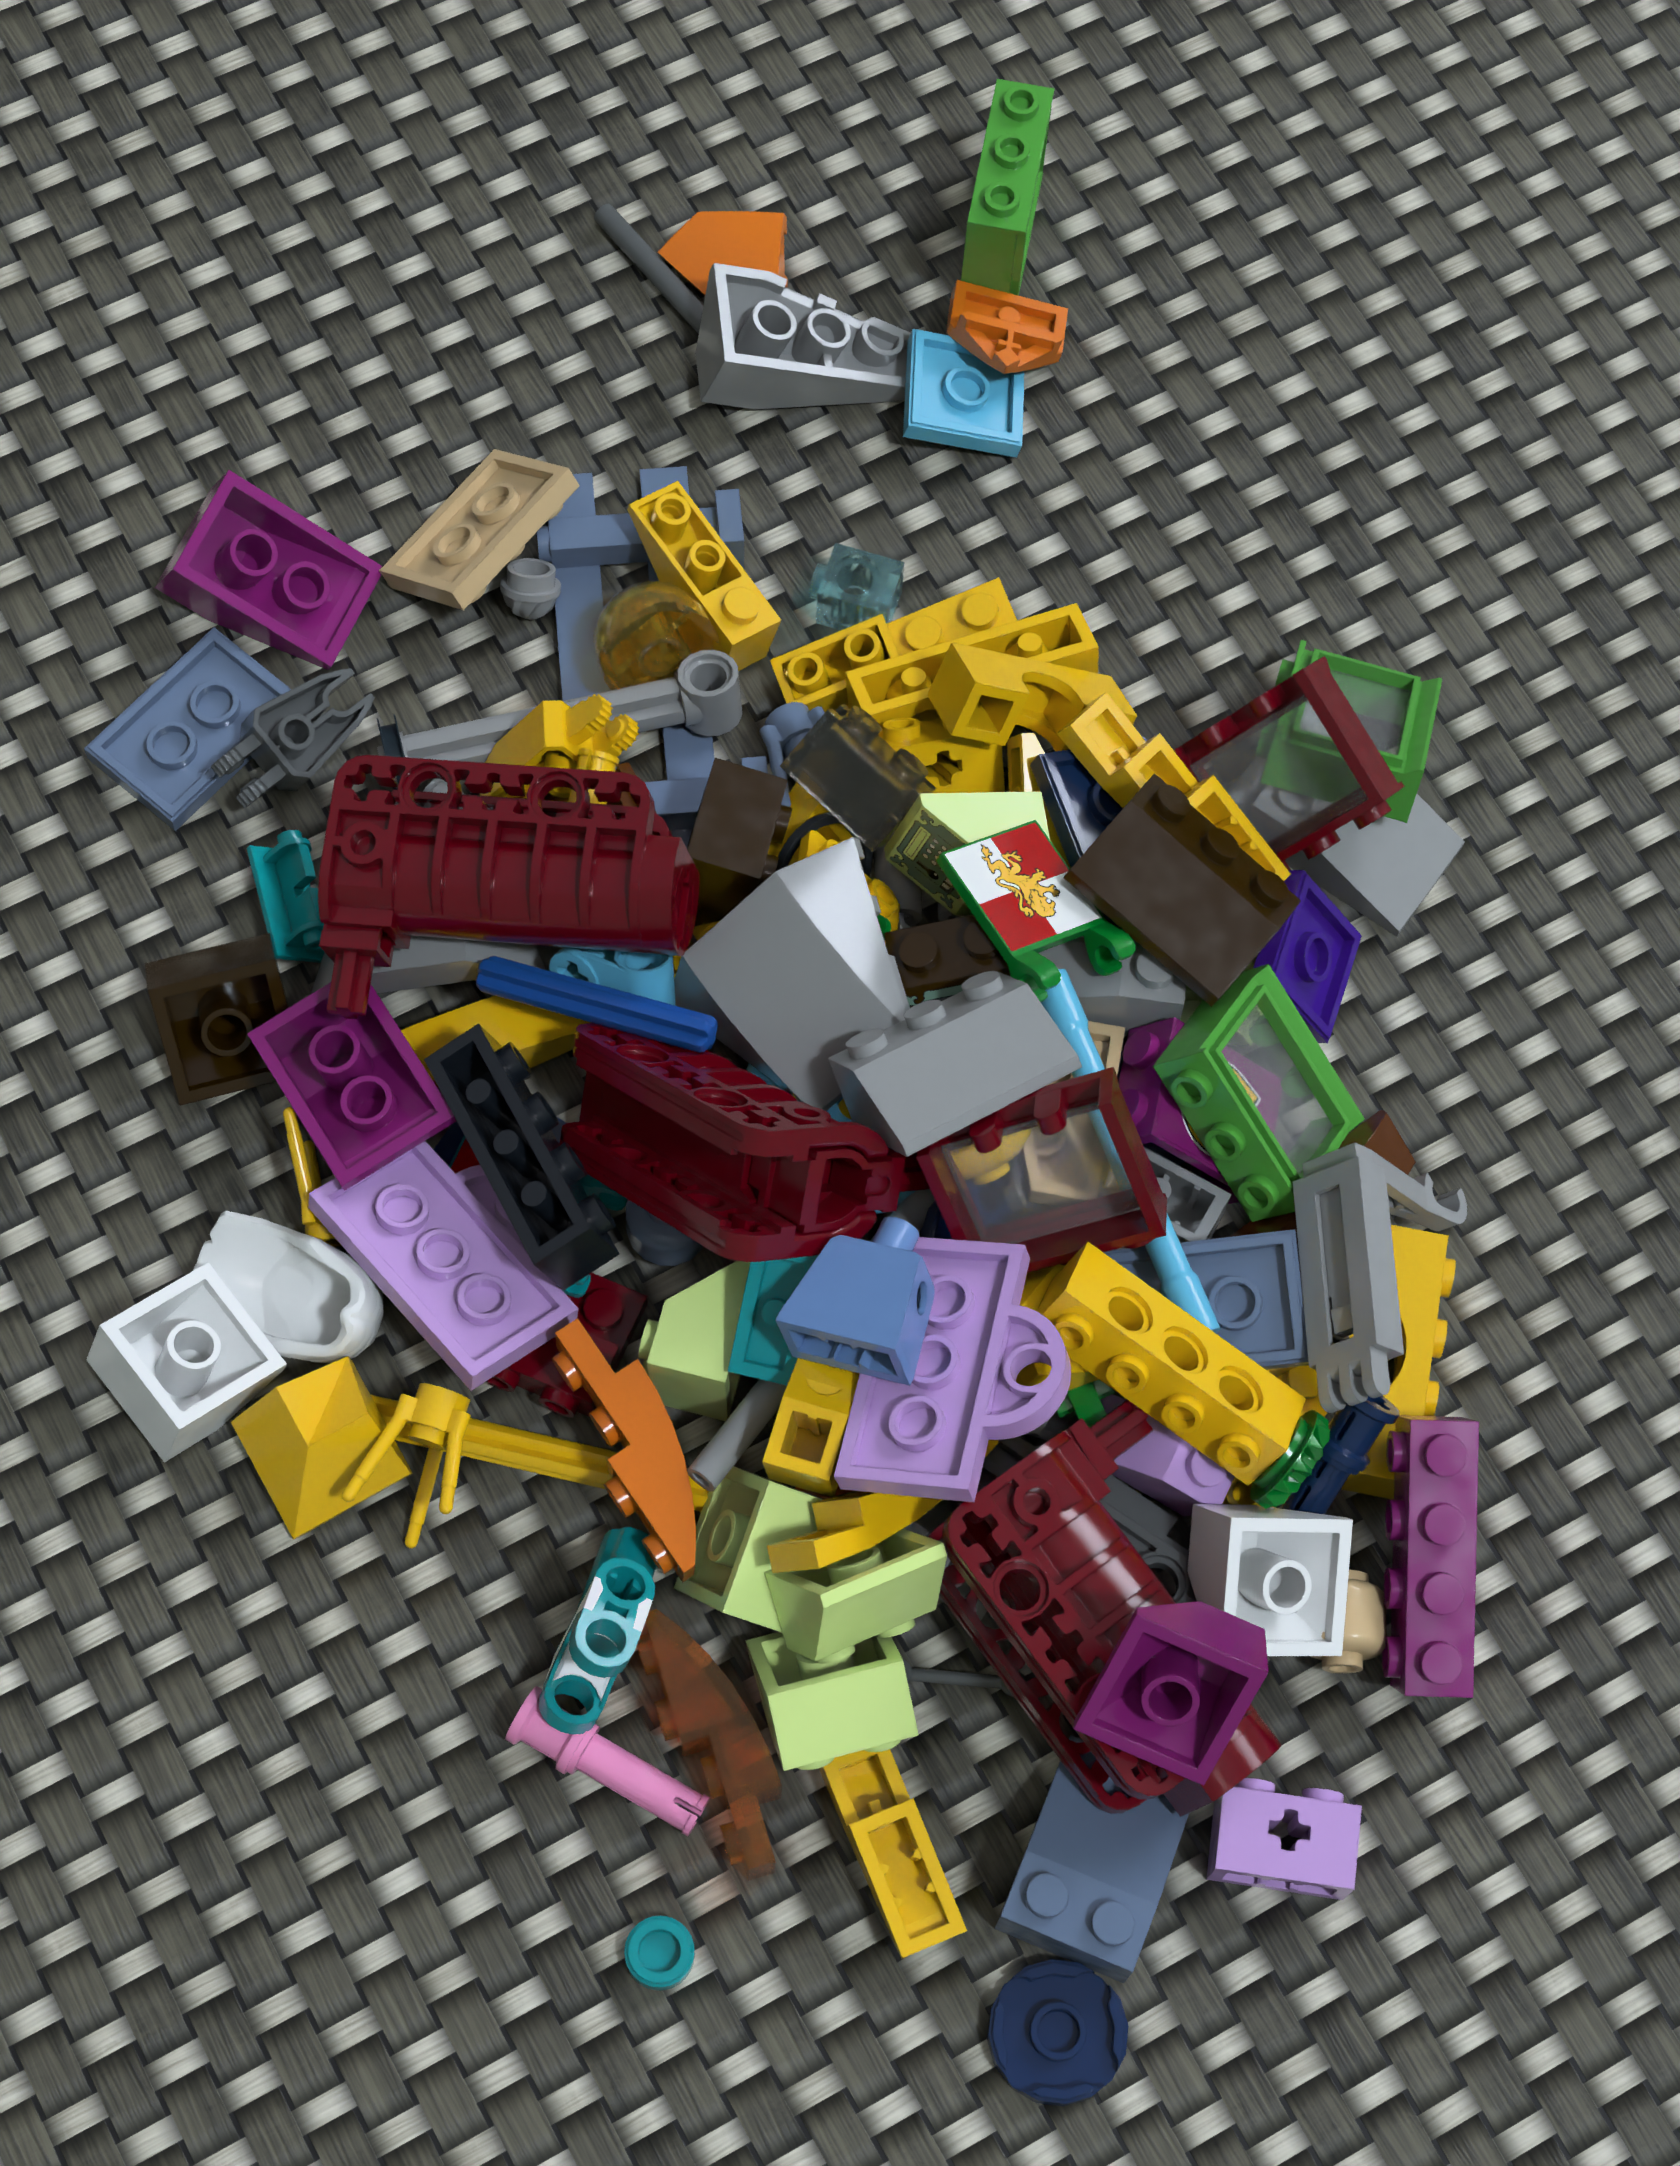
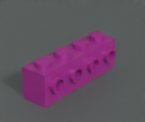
M1399 1415L1396 1420L1395 1431H1389L1387 1438V1467L1389 1472H1394V1499H1388L1386 1503L1385 1532L1387 1540H1393L1392 1568H1386L1384 1574V1603L1386 1609H1391V1636H1385L1386 1647L1382 1651V1668L1384 1676L1390 1678V1686L1404 1696L1473 1698L1479 1421L1464 1417Z

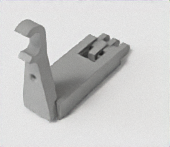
M1352 1143L1303 1163L1304 1177L1293 1181L1309 1367L1316 1370L1319 1401L1322 1408L1328 1413L1344 1409L1346 1403L1350 1406L1363 1403L1367 1400L1368 1396L1377 1398L1388 1394L1390 1391L1388 1360L1404 1354L1390 1214L1408 1219L1436 1232L1463 1223L1467 1216V1203L1461 1188L1440 1195L1436 1201L1432 1190L1434 1183L1428 1173L1411 1178L1373 1150L1358 1143Z

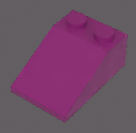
M228 470L208 492L155 588L208 621L329 670L380 579L381 573L379 570L383 566Z
M330 982L247 1034L345 1191L456 1122V1119L373 986H370L366 1017L358 1016L357 1019H348L340 1014H330L327 1012Z

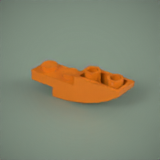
M577 1318L555 1332L556 1347L560 1353L552 1357V1361L569 1388L574 1392L583 1386L597 1408L591 1411L589 1416L606 1443L612 1447L621 1442L624 1449L607 1459L608 1473L612 1479L604 1483L606 1491L625 1518L635 1512L650 1533L641 1541L658 1569L663 1574L674 1569L683 1583L692 1577L695 1571L696 1524L693 1494L686 1462L673 1423L657 1389L639 1359H636L615 1373Z

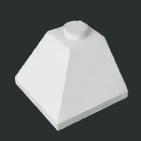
M1193 1504L1187 1572L1196 1600L1265 1629L1267 1656H1342L1353 1519L1272 1507L1265 1509L1257 1505ZM1322 1632H1325V1640L1321 1637Z

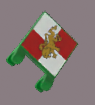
M1036 820L942 852L936 859L940 868L1008 964L1011 977L1027 983L1040 1002H1043L1048 997L1045 990L1056 987L1061 981V974L1056 965L1040 955V952L1083 936L1088 957L1094 970L1099 975L1108 976L1119 972L1122 968V963L1119 960L1131 957L1136 951V945L1130 935L1109 923L1092 902L1063 878L1070 868Z

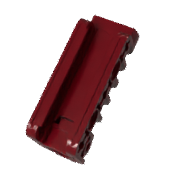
M378 755L356 756L342 765L334 780L319 872L320 921L324 923L319 946L334 962L327 1012L330 1014H340L348 1019H357L358 1016L366 1017L373 967H391L394 948L409 949L411 936L683 956L689 947L695 926L700 873L682 838L673 837L664 819L655 812L654 800L645 782L636 775L625 772ZM366 774H372L379 785L383 787H396L398 790H393L392 792L372 790L369 791L367 800L361 801L352 789V786L363 784ZM396 776H401L399 784ZM436 778L447 782L448 791L447 793L416 791V789L423 781ZM460 780H465L464 784L470 793H490L493 783H500L506 794L525 796L524 785L530 786L527 791V799L462 794ZM557 787L571 788L576 792V802L544 800V797L549 791ZM588 789H595L594 794L599 802L611 803L619 802L622 792H630L634 802L639 804V807L590 803Z
M595 1023L580 1024L576 1027L573 1056L577 1058L576 1065L586 1070L579 1122L566 1123L562 1126L559 1145L567 1142L572 1147L588 1175L717 1255L743 1262L816 1256L821 1253L830 1238L844 1235L861 1239L876 1222L877 1217L874 1210L881 1212L896 1211L900 1192L930 1189L916 1158L917 1152L906 1157L889 1148L882 1137L872 1129L856 1122H838L831 1118L827 1111L797 1101L786 1091L773 1085H767L760 1077L747 1070L737 1068L731 1061L718 1054L708 1052L707 1050L702 1053L694 1052Z
M1126 1400L1090 1427L1087 1426L1083 1419H1080L1067 1430L1062 1431L978 1491L975 1502H963L946 1521L935 1528L928 1537L938 1541L943 1539L944 1546L948 1552L947 1556L953 1563V1565L944 1569L939 1593L940 1597L1089 1800L1098 1809L1110 1814L1124 1813L1142 1804L1147 1799H1153L1164 1794L1181 1817L1214 1802L1268 1760L1281 1747V1743L1252 1704H1250L1203 1786L1118 1748H1112L1110 1745L1076 1731L1083 1742L1077 1743L1069 1740L1060 1728L1059 1717L1061 1712L1072 1727H1074L1075 1718L1136 1608L1176 1604L1100 1502L1111 1492L1104 1481L1119 1469L1114 1460L1153 1431V1428L1146 1420L1149 1417L1148 1414L1137 1408L1129 1400ZM981 1568H982V1569L985 1571V1573L988 1575V1578H987V1577L985 1576V1574L982 1572ZM967 1582L971 1590L963 1598L957 1588ZM1001 1595L1008 1601L1010 1607L1003 1602ZM978 1599L1000 1629L989 1628L980 1621L976 1613ZM1023 1624H1024V1626L1027 1628V1630L1030 1632V1635L1026 1632V1630H1025L1024 1627L1022 1626ZM1009 1639L1013 1646L1004 1653L998 1643ZM1025 1663L1036 1676L1027 1682L1019 1673V1670L1023 1668ZM1065 1682L1069 1685V1687L1072 1689V1691H1070V1690L1068 1689V1687L1066 1686ZM1050 1695L1053 1702L1045 1709L1039 1700ZM1092 1752L1096 1760L1087 1766L1080 1756ZM1110 1777L1117 1787H1120L1130 1796L1127 1799L1120 1791L1109 1795L1104 1790L1102 1784Z

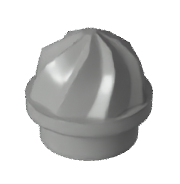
M534 558L517 559L508 564L507 575L500 582V590L506 605L512 609L513 614L533 620L545 616V614L553 609L556 599L561 593V583L555 578V566L550 562Z

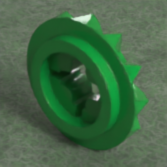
M1310 1410L1299 1417L1287 1451L1252 1482L1250 1497L1253 1501L1267 1509L1284 1504L1290 1494L1298 1492L1301 1483L1306 1477L1312 1475V1469L1316 1462L1323 1457V1448L1330 1439L1328 1419L1315 1410Z

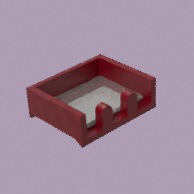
M1325 656L1296 672L1290 678L1174 749V752L1198 782L1212 775L1217 778L1288 870L1291 869L1285 860L1302 850L1309 860L1338 843L1341 839L1335 830L1353 820L1358 830L1390 812L1392 809L1386 800L1405 787L1402 781L1397 782L1331 674Z
M1114 1067L1045 1086L917 1152L916 1158L952 1239L1023 1244L1026 1246L1030 1256L1027 1273L1058 1264L1065 1266L1087 1242H1090L1102 1252H1107L1122 1247L1128 1249L1138 1248L1148 1244L1155 1238L1166 1236L1167 1197L1165 1193H1162L1126 1105Z

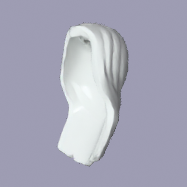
M230 1211L221 1213L210 1231L211 1240L205 1241L193 1271L209 1263L280 1356L317 1363H333L347 1356L351 1359L357 1357L375 1341L383 1317V1291L351 1255L326 1244L321 1239L262 1218Z

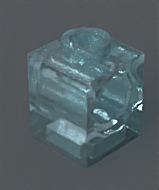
M835 543L828 564L818 562L810 584L809 598L817 600L816 623L843 630L880 614H883L886 623L892 622L902 594L905 562ZM847 588H859L865 591V593L860 595H851L844 592L843 590Z

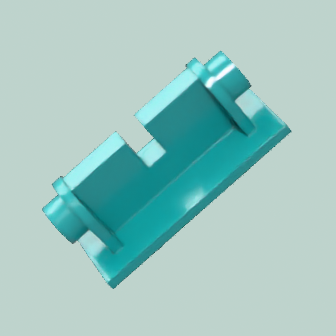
M287 830L277 836L278 844L274 848L249 845L246 849L267 932L270 933L276 959L321 963L324 951L319 944L324 923L320 921L318 888L310 886V883L316 878L310 855L312 851L310 841L303 838L299 830Z

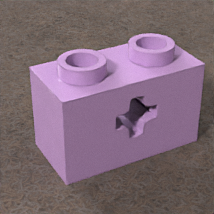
M1244 1778L1214 1801L1206 1880L1344 1900L1355 1890L1362 1806L1343 1803L1344 1795L1342 1793L1328 1789L1307 1788L1302 1790V1797L1275 1793L1276 1785L1272 1782ZM1280 1821L1288 1824L1287 1830L1290 1836L1300 1838L1288 1851L1281 1849L1280 1837L1268 1834L1275 1829Z

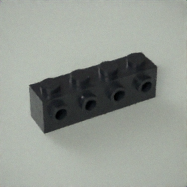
M478 1023L425 1058V1063L534 1266L559 1287L566 1290L618 1256L619 1252L608 1234V1231L615 1228L616 1224L604 1203L595 1193L587 1196L579 1181L587 1176V1171L567 1142L559 1145L551 1130L559 1125V1121L551 1106L540 1092L537 1091L531 1094L524 1079L532 1075V1072L515 1045L509 1042L502 1047Z

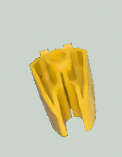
M593 694L592 697L588 696L586 701L582 700L572 708L562 700L542 701L494 745L485 763L576 769L579 749H590L593 755L595 750L618 757L623 750L627 751L628 747H632V743L636 741V736L639 735V727L637 726L638 723L626 714H620L618 717L615 716L612 721L609 720L612 715V703L599 694L597 696ZM493 783L491 792L486 794L480 793V796L527 799V791L530 785H524L525 796H511L506 794L500 783ZM557 787L549 791L544 800L568 802L571 790L566 787Z

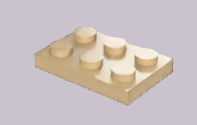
M494 449L389 559L379 572L392 589L464 610L469 604L475 602L484 594L487 585L508 562L516 559L523 552L525 544L548 520L554 518L562 510L563 503L580 485L567 467Z

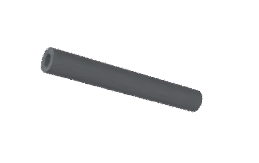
M608 203L601 206L594 215V220L699 334L704 305L611 204Z

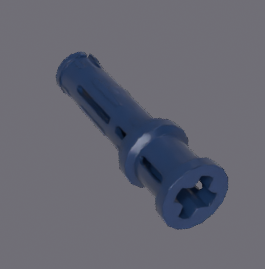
M1368 1396L1365 1402L1354 1406L1346 1403L1345 1408L1337 1411L1328 1425L1330 1439L1323 1448V1457L1313 1467L1312 1475L1306 1477L1301 1483L1298 1492L1290 1494L1280 1509L1325 1514L1349 1475H1357L1360 1471L1362 1472L1367 1468L1370 1463L1367 1453L1384 1426L1396 1422L1400 1415L1399 1410L1383 1396L1377 1398Z

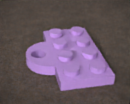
M424 1141L345 1191L338 1180L334 1178L309 1193L308 1208L470 1391L554 1338L555 1332L578 1317L579 1308L555 1282L532 1263L481 1165L466 1168L455 1174L429 1144Z
M919 1237L913 1251L924 1259L935 1287V1296L914 1379L909 1386L864 1374L859 1375L834 1478L842 1490L975 1502L988 1441L1010 1439L1029 1433L1040 1427L1055 1414L1064 1401L1070 1386V1358L1062 1337L1052 1322L1039 1312L1020 1305L1030 1262V1256L1025 1245ZM1045 1363L1051 1366L1048 1377L1037 1385L1024 1386L1016 1382L1019 1372L1029 1364Z

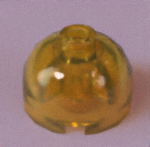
M646 581L634 584L614 595L601 610L593 634L597 666L605 683L611 690L674 677V672H678L677 670L681 662L690 654L701 650H714L713 640L719 644L718 633L695 596L676 585L660 581Z

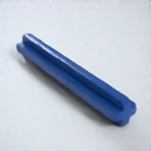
M497 956L483 959L478 966L476 986L484 993L698 1053L711 1049L716 1040L718 1022L711 1015Z

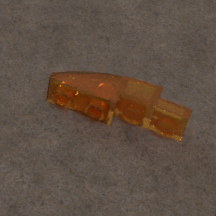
M658 1609L650 1610L644 1624L646 1633L640 1635L637 1649L645 1676L658 1673L665 1698L654 1701V1706L664 1740L668 1741L677 1738L683 1757L709 1749L711 1756L699 1760L710 1798L714 1799L723 1796L731 1822L719 1825L730 1865L734 1866L743 1863L748 1881L775 1873L776 1861L759 1805L780 1799L782 1784L764 1738L737 1690L711 1656L685 1630Z

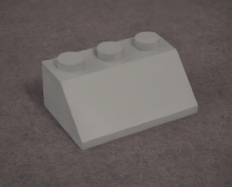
M997 971L980 973L969 978L961 985L963 991L943 1001L929 1000L911 1007L904 1013L905 1020L885 1030L879 1028L870 1029L850 1038L846 1042L847 1049L829 1057L828 1060L852 1121L872 1129L882 1137L889 1148L908 1157L1082 1068L1077 1053L1027 983Z

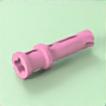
M538 1686L533 1688L516 1714L505 1740L513 1745L522 1741L556 1761L555 1769L563 1774L568 1772L573 1775L576 1770L581 1771L681 1830L682 1834L687 1837L690 1835L697 1823V1816L700 1817L710 1799L709 1796L700 1794L598 1734L600 1727L596 1724L591 1730L583 1734L574 1735L563 1733L553 1728L544 1720L538 1708L542 1689Z

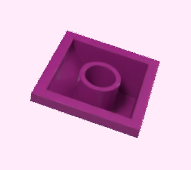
M1202 1601L1137 1607L1075 1718L1073 1729L1204 1786L1269 1673L1265 1629Z

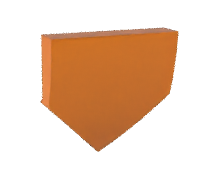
M755 211L697 212L658 251V254L704 297L709 271L713 263L770 271L786 278L785 287L787 288L788 278L785 275L784 235H787V216L784 213Z
M956 280L950 299L946 333L971 354L1003 374L1032 370L1059 362L1063 352L1068 308Z

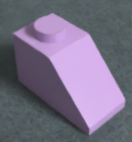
M1110 1395L1101 1399V1402L1108 1414L1127 1399ZM1148 1415L1149 1417L1146 1420L1153 1428L1152 1433L1114 1460L1119 1469L1112 1475L1184 1517L1192 1516L1193 1504H1222L1235 1477L1150 1415Z

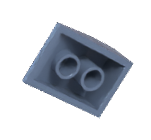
M1070 1735L1069 1740L1074 1742H1083L1082 1739ZM1092 1752L1080 1756L1087 1766L1096 1760ZM1060 1760L994 1929L1069 1961L1080 1963L1116 1981L1125 1983L1135 1968L1189 1813L1180 1817L1164 1794L1153 1799H1147L1142 1804L1124 1813L1110 1814L1102 1811L1089 1800ZM1110 1777L1102 1784L1104 1790L1109 1795L1120 1791L1127 1799L1130 1796L1120 1787H1117Z

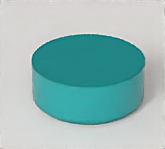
M653 1916L639 1922L631 1930L625 1943L624 1955L628 1971L637 1983L651 1990H668L682 1983L691 1972L695 1959V1949L692 1936L682 1923L667 1916Z

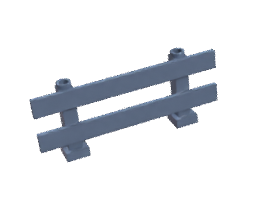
M687 466L639 469L642 498L676 481H679L689 495ZM592 473L573 474L580 486L563 503L562 510L554 518L548 520V526H542L537 531L539 559L552 562L556 568L555 578L561 583V593L555 602L562 701L610 691L600 565L648 563L658 680L674 677V672H678L677 670L681 662L690 654L695 653V650L686 640L629 513L596 515ZM739 489L715 490V507L699 508V510L744 569V534ZM684 723L662 728L667 780L645 782L654 800L655 811L664 819L669 830L672 831V836L681 837L687 848L714 762V748L712 736L696 734L687 728ZM766 756L741 758L742 766L768 774Z

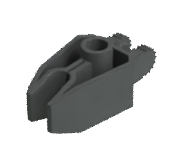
M351 668L321 674L255 708L243 721L240 731V743L218 759L211 768L220 778L225 774H231L239 768L250 755L257 762L265 774L247 783L241 788L240 794L235 797L244 809L274 786L278 790L297 792L360 725L375 697L371 693L346 711H337L332 707L320 716L330 706L328 697L355 674Z

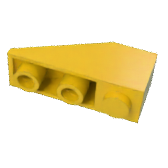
M679 481L629 504L627 510L680 629L695 652L701 650L725 652L734 659L738 666V671L765 658L781 623V619Z
M800 1358L797 1359L783 1394L762 1461L768 1479L826 1496H835L838 1484L834 1478V1473L860 1373Z

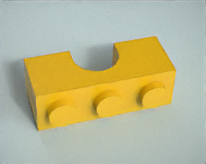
M951 642L927 694L950 735L1006 746L1015 725H1020L1044 737L1055 751L1068 750L1069 748L1059 738L1057 733L1093 700L1106 692L1132 724H1134L1137 718V714L1111 676Z

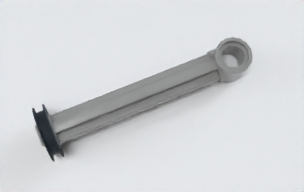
M701 650L685 658L681 662L677 670L678 672H674V677L598 694L612 703V715L609 720L612 721L615 716L618 717L620 714H626L638 723V733L684 723L687 728L696 734L719 736L730 732L739 724L742 717L738 666L734 659L725 652ZM588 696L563 702L572 708L582 700L586 701ZM535 707L403 736L402 732H399L395 714H393L395 724L380 727L379 719L377 718L383 744L377 747L379 756L485 763L494 745ZM396 776L399 784L401 776Z

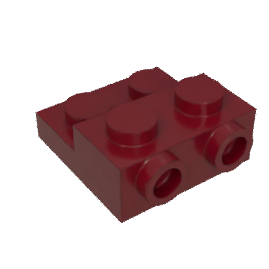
M590 1273L591 1283L584 1296L580 1298L567 1296L579 1308L577 1318L613 1371L616 1372L648 1304L647 1296L599 1275ZM555 1337L486 1381L488 1384L507 1392H514L516 1386L535 1393L540 1396L538 1401L544 1407L565 1417L573 1418L576 1412L589 1416V1413L597 1408L583 1386L573 1392L555 1367L552 1357L560 1353L556 1347Z

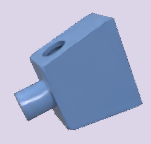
M884 1217L872 1242L844 1235L830 1238L775 1320L792 1357L911 1385L915 1376L935 1296V1287L924 1259L913 1251L919 1239V1232L911 1223L897 1217Z

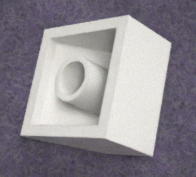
M209 1263L204 1264L99 1325L86 1359L164 1463L217 1431L276 1378L287 1365Z

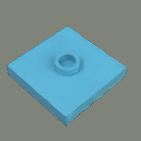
M912 329L907 341L903 437L1017 458L1022 448L1024 371L1003 374L971 354L949 335Z

